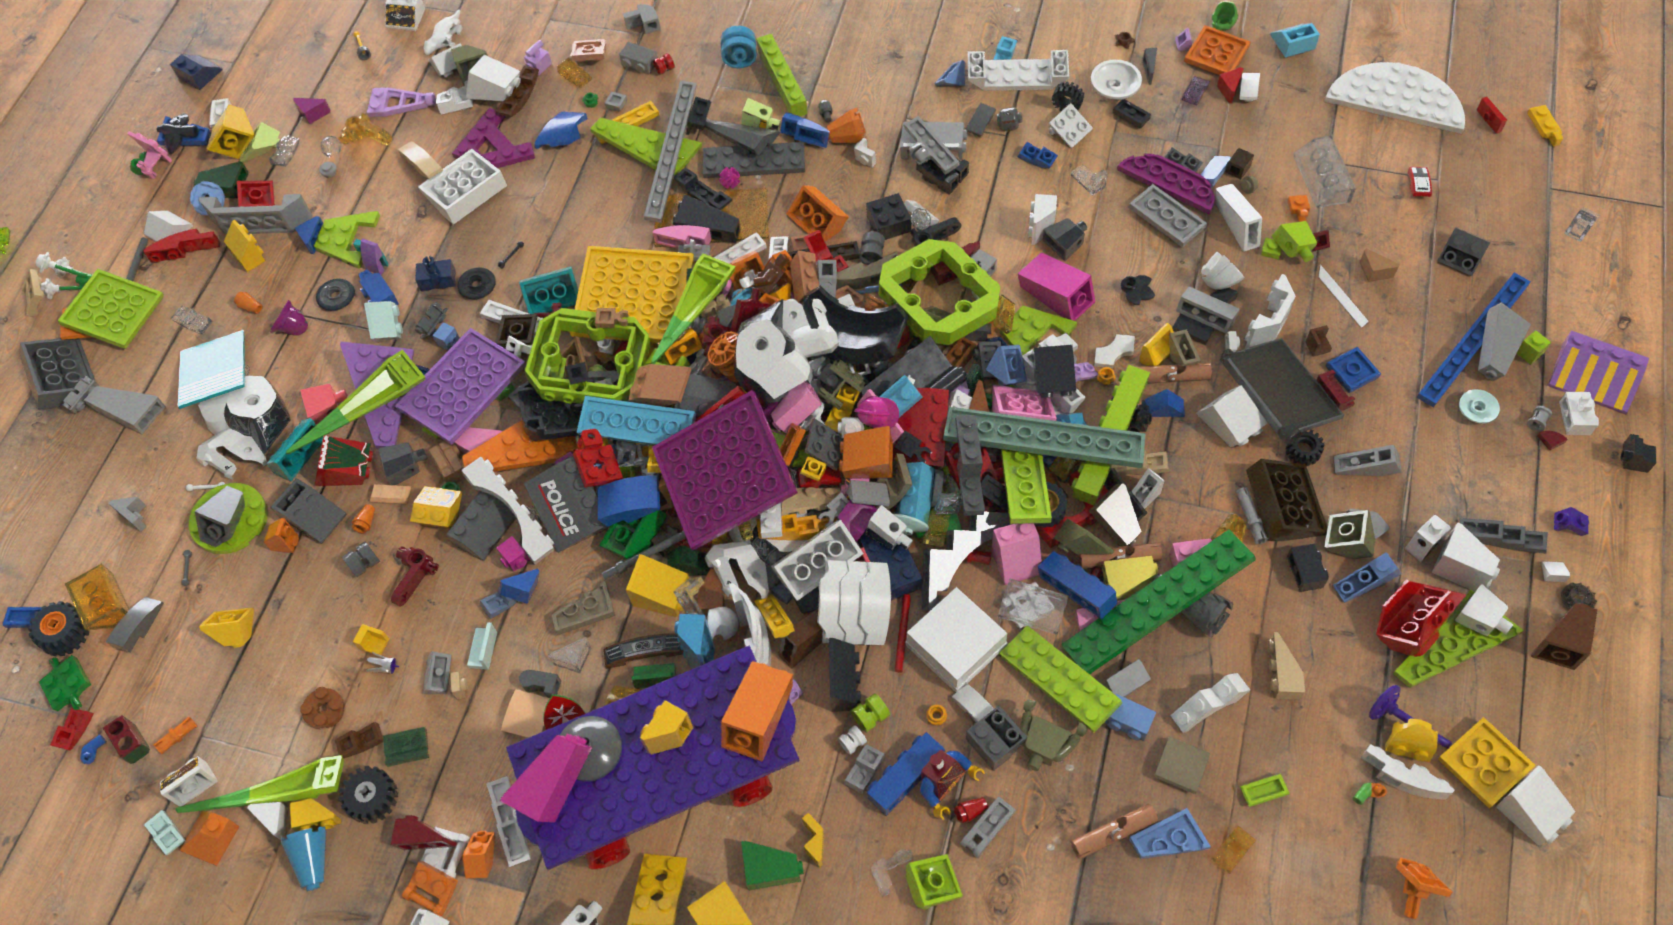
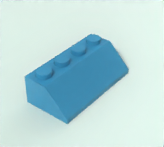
M680 614L679 621L675 622V634H678V642H681V650H683V656L687 659L689 666L694 669L713 661L715 645L705 615Z

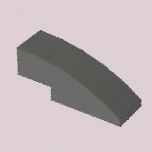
M144 597L124 615L106 642L113 648L131 653L139 637L145 638L164 603Z

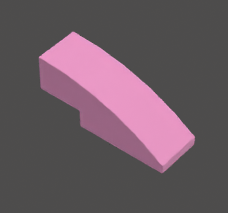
M670 226L653 231L656 244L678 249L679 244L690 245L691 239H695L696 245H709L711 241L710 229L700 226Z

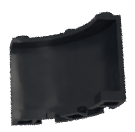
M821 285L806 294L801 305L810 328L818 329L819 327L812 307L813 299H819L827 310L825 315L829 326L837 333L839 345L832 353L822 354L821 356L838 362L842 360L850 364L877 363L894 357L909 317L898 303L876 309L875 311H865L864 308L851 305L847 307L840 304L839 300L830 295Z

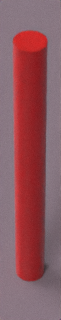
M904 594L902 597L894 669L897 673L903 672L911 598L908 594Z

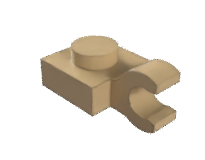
M721 294L717 297L716 302L713 300L700 315L706 321L710 316H715L716 319L718 311L727 308L731 304L724 294Z

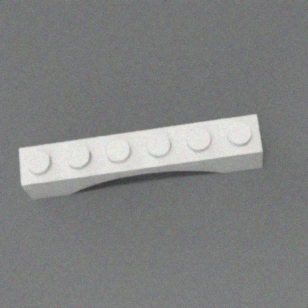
M479 457L462 469L463 476L474 490L495 496L513 512L521 528L522 548L526 551L533 564L536 565L554 551L552 546L554 542L548 535H543L540 531L542 527L537 520H531L528 516L530 512L525 505H519L516 501L518 497L513 490H507L504 486L506 482L501 475H495L492 471L494 467L488 459L484 461L482 457Z

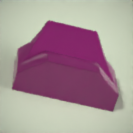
M850 499L838 515V519L843 522L855 542H857L868 527L869 520L878 509L868 504L853 503Z

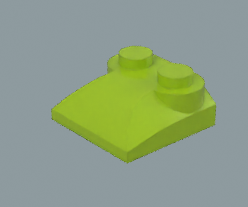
M948 854L910 862L906 865V880L914 903L920 909L927 910L932 906L963 897Z

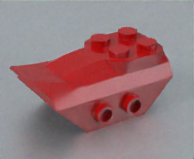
M1406 580L1383 605L1376 635L1393 651L1415 657L1422 656L1437 641L1440 636V627L1467 594Z

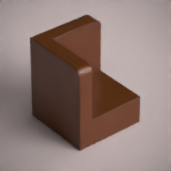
M1327 325L1310 329L1305 343L1313 357L1331 352L1332 347L1326 338L1329 330Z

